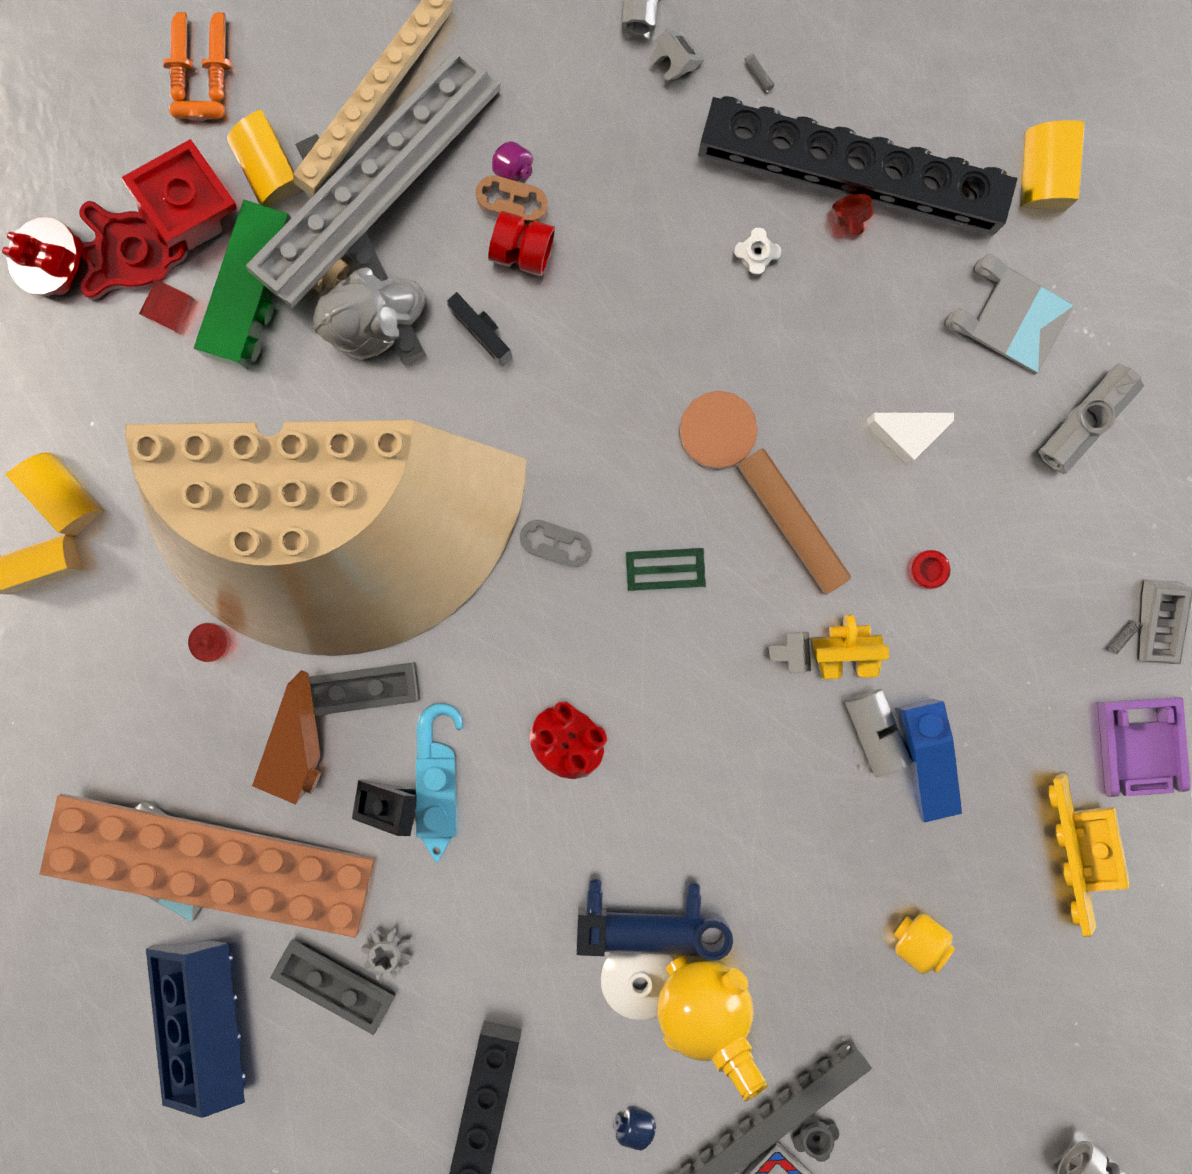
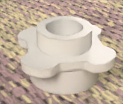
M763 228L753 229L751 236L745 242H739L734 250L735 256L742 259L744 265L754 275L762 274L770 261L778 260L781 255V247L778 244H773L766 237L767 233ZM760 248L761 254H755L754 250Z

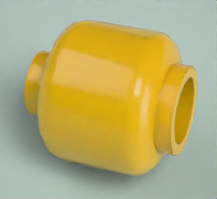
M925 913L918 915L914 920L906 916L893 934L899 939L895 946L896 955L921 974H927L931 970L937 974L955 950V947L951 945L953 940L952 933Z

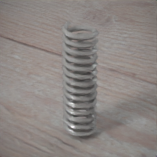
M754 54L748 55L744 61L748 63L747 65L751 68L750 70L754 72L758 81L762 83L761 85H763L764 90L769 92L775 83L771 81L770 76L765 72L761 63L757 61Z
M1131 620L1128 627L1109 645L1108 650L1118 654L1131 637L1135 635L1134 633L1142 627L1141 623L1138 622L1137 624Z

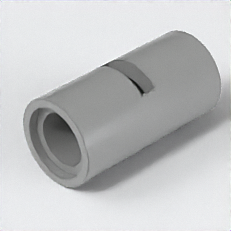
M883 689L861 694L845 702L875 777L897 772L912 764Z

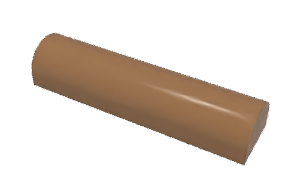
M761 448L737 465L824 594H829L851 580L850 573L766 450Z

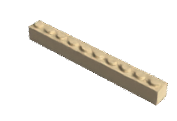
M421 0L293 173L295 185L313 196L329 180L451 14L453 0Z

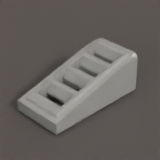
M1144 580L1141 608L1140 661L1181 664L1192 601V587L1177 581ZM1162 594L1172 595V601H1161ZM1159 611H1171V617H1160ZM1157 626L1171 627L1170 633L1156 632ZM1154 642L1170 643V649L1153 648Z

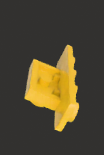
M1061 773L1054 778V785H1049V797L1052 808L1059 809L1061 823L1056 825L1059 846L1066 847L1068 862L1064 863L1065 881L1068 887L1073 886L1076 901L1071 902L1073 922L1075 926L1081 925L1083 937H1091L1096 929V921L1090 892L1128 889L1130 882L1115 807L1074 811L1068 774Z

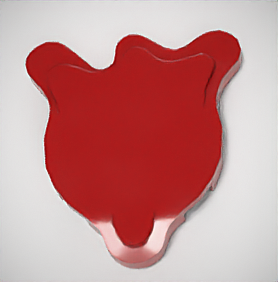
M87 201L80 207L79 215L81 219L95 232V239L90 242H84L83 250L80 254L88 267L87 274L80 283V290L88 299H99L107 292L115 289L135 291L154 287L163 281L176 265L182 263L188 255V248L183 240L170 248L164 242L160 244L139 212L112 213L92 201Z

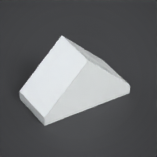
M873 413L867 418V426L905 464L914 461L954 421V413Z

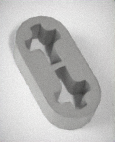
M543 520L529 521L520 531L522 547L526 552L534 556L574 568L583 566L591 557V543L580 532ZM537 527H542L544 529V536L555 540L553 546L540 543L538 549L532 548V541L527 538L528 532H535ZM574 539H578L581 541V548L586 550L584 556L577 555L575 561H571L568 559L569 553L567 551L557 548L559 541L572 544Z

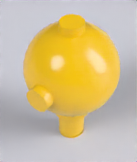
M681 956L672 961L666 967L670 977L666 980L660 991L657 1004L658 1023L664 1035L666 1045L671 1050L679 1052L687 1058L698 1061H713L719 1072H724L727 1077H730L744 1101L756 1097L768 1087V1084L753 1061L754 1057L751 1054L753 1048L747 1040L754 1015L752 998L747 988V978L738 969H730L717 962L697 961L689 963L686 956Z

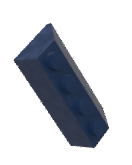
M205 940L146 948L162 1106L204 1118L245 1103L244 1087L246 1078L240 1061L241 1035L236 1024L235 1009L237 1007V996L232 986L231 969L233 967V958L228 949V943Z

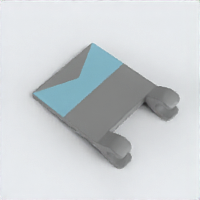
M987 254L984 258L978 260L974 270L978 275L996 281L998 284L982 314L977 320L966 310L957 309L949 314L945 324L948 328L977 340L1037 374L1074 305L1012 270L995 255Z

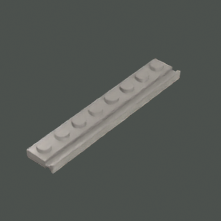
M457 47L246 265L247 271L277 297L284 300L292 309L500 91L501 82L497 79L493 80L487 74V70L460 47Z

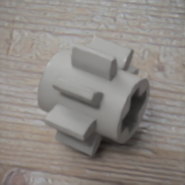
M395 928L385 936H382L381 932L375 930L372 934V940L375 945L364 943L361 947L363 953L369 954L368 960L362 967L363 969L371 967L377 972L376 980H379L383 974L389 972L392 977L397 978L400 974V968L397 964L408 965L411 960L409 955L403 954L405 947L410 941L409 939L401 941L395 936ZM383 949L385 952L392 950L394 955L391 960L387 956L381 958L378 955L380 950Z

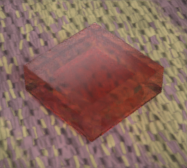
M156 279L139 314L178 333L194 298Z

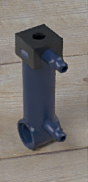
M591 879L589 881L586 907H579L576 955L605 956V952L702 956L704 959L715 961L727 956L733 945L732 932L723 917L715 913L701 915L700 885L697 883L688 884L685 899V915L606 912V908H602V882L599 879ZM709 928H717L722 931V937L719 942L711 945L705 944L701 940L702 934Z

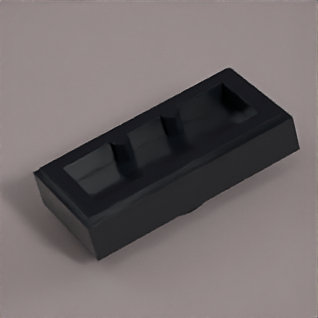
M458 292L447 300L450 312L499 365L503 366L513 357L510 348L495 333L499 327L485 311L478 315Z

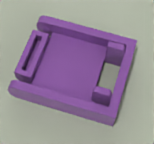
M1182 697L1098 702L1104 784L1108 797L1119 796L1120 788L1124 796L1174 793L1173 777L1170 776H1174L1177 791L1185 792L1190 790L1184 702ZM1157 707L1158 721L1129 723L1126 710Z

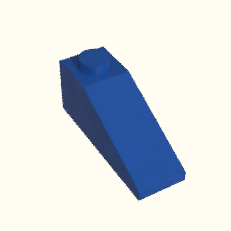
M930 699L896 707L895 710L902 739L912 761L909 768L922 822L925 823L962 814L954 740L944 701Z

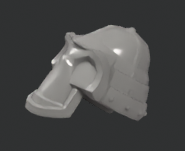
M368 267L353 271L351 275L335 285L328 294L320 298L313 317V329L316 334H319L325 341L329 342L335 349L342 351L346 356L358 358L361 361H364L365 358L377 357L378 354L389 349L394 344V340L399 337L397 324L411 325L420 316L425 303V294L422 287L413 280L403 277H390L380 281L373 275L371 269Z

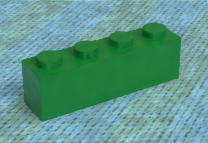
M243 199L194 345V349L202 355L246 370L249 369L251 361L255 362L261 350V339H259L263 324L267 325L273 314L274 304L271 300L274 293L247 271L246 265L291 219L288 213Z

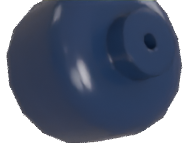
M628 1107L623 1116L617 1115L614 1120L613 1128L616 1131V1140L621 1146L639 1151L646 1149L653 1141L656 1132V1123L653 1115L637 1107Z

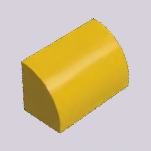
M261 109L249 114L231 129L227 138L228 143L260 205L270 208L304 191L294 184V170L269 120Z
M1050 121L1035 125L1026 130L1020 207L1066 211L1079 200L1085 121Z
M43 452L29 457L5 474L60 534L77 536L104 511L99 503L53 453Z
M64 534L0 555V594L11 595L84 571L74 536Z

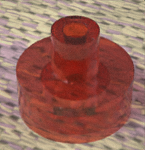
M866 194L850 195L839 199L832 205L835 223L840 226H848L850 235L863 233L865 231L863 222L869 220L874 215L871 197Z
M203 623L191 631L188 638V647L196 659L203 662H214L221 660L227 655L231 647V637L222 625Z

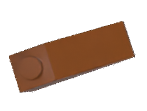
M302 670L287 684L252 784L257 789L295 805L305 792L312 794L321 775V772L316 770L321 755L309 674Z

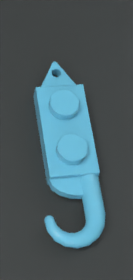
M443 703L433 704L424 709L418 718L416 726V838L423 840L435 862L439 861L451 838L457 836V765L455 753L449 746L432 742V722L437 716L447 715L454 721L457 730L463 728L462 717L459 712L451 705ZM434 848H440V853H435Z

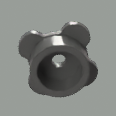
M812 1114L803 1121L804 1126L800 1134L794 1137L793 1144L798 1152L805 1151L810 1157L815 1158L819 1162H824L829 1159L834 1148V1141L839 1138L840 1134L835 1124L827 1125L819 1121L816 1115ZM819 1135L820 1139L818 1141H814L813 1136Z

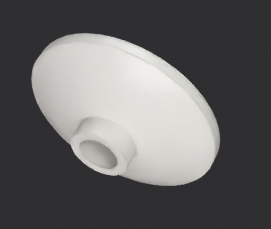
M611 952L601 972L602 992L610 1007L618 1014L629 1019L646 1020L656 1017L660 991L666 980L670 977L666 967L674 961L671 955ZM636 978H645L648 982L647 987L643 990L634 988L633 981Z

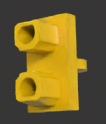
M853 614L844 615L843 626L830 627V637H811V649L823 679H839L843 677V661H856V673L860 677H879L882 660L889 659V647L884 645L882 635H870V625L856 626Z

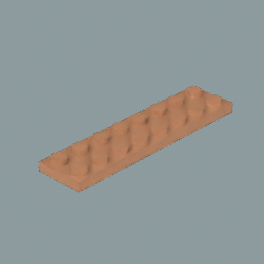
M60 794L56 799L39 875L356 938L374 857Z

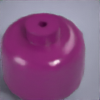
M513 141L506 142L499 146L493 155L492 171L497 176L517 182L520 179L527 180L532 174L533 156L529 150Z

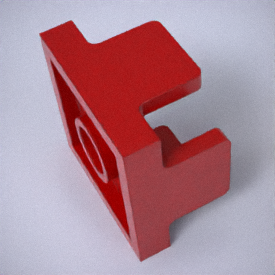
M191 139L121 177L123 184L134 198L141 217L160 244L164 242L168 248L184 240V244L189 250L220 234L222 232L220 219L237 209L235 201Z

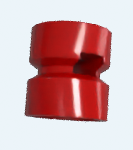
M501 211L492 233L488 260L508 267L513 263H518L521 271L542 276L551 253L555 226L535 220L528 225L525 224L522 216Z

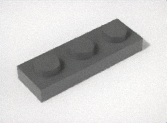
M414 662L309 677L315 716L419 701Z
M293 939L289 942L270 977L372 1035L376 1033L395 998L394 995Z

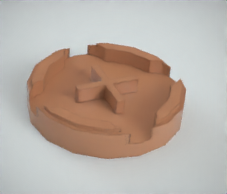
M724 391L704 393L693 400L683 413L680 425L681 443L688 456L702 467L711 469L730 468L744 460L754 447L758 432L755 414L748 403L737 395Z

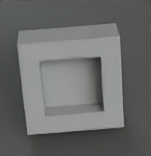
M665 29L655 40L658 44L650 57L653 64H660L666 57L671 59L670 69L663 75L666 80H676L689 71L693 72L704 61L682 32L672 29Z
M809 632L787 633V645L769 646L770 662L788 661L789 673L811 671Z

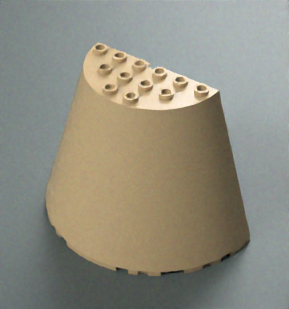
M415 420L283 422L280 432L273 436L261 434L255 422L125 424L129 458L144 514L153 540L175 578L197 603L219 621L255 641L286 651L326 656L362 654L408 641L438 625L466 602L490 576L510 541L519 511L521 510L526 478V458Z

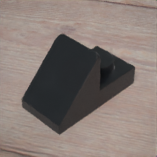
M358 780L352 819L396 836H411L413 820L416 814V790Z

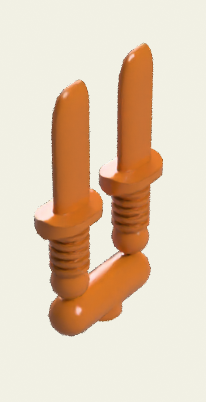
M178 12L172 18L170 58L163 59V67L170 69V96L174 102L169 106V113L176 119L202 122L206 119H220L224 116L225 109L219 101L224 97V70L231 69V60L225 59V12L214 13L211 17L209 25V59H202V68L209 69L208 86L210 89L208 93L213 101H183L186 96L184 90L186 88V69H193V60L187 59V13Z

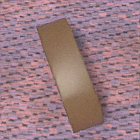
M491 175L484 177L476 187V198L479 207L483 212L491 216L498 217L501 211L522 216L525 224L529 225L534 220L543 222L548 214L546 195L535 186ZM497 187L499 188L500 195L508 198L509 201L498 198L494 201V204H489L488 198L484 193H491L493 188ZM530 198H535L540 210L533 209L531 215L525 214L524 206L515 203V201L528 203Z

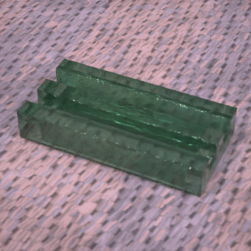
M704 548L626 552L628 591L706 587ZM695 557L696 564L634 567V560ZM696 572L697 577L694 580L635 583V575Z

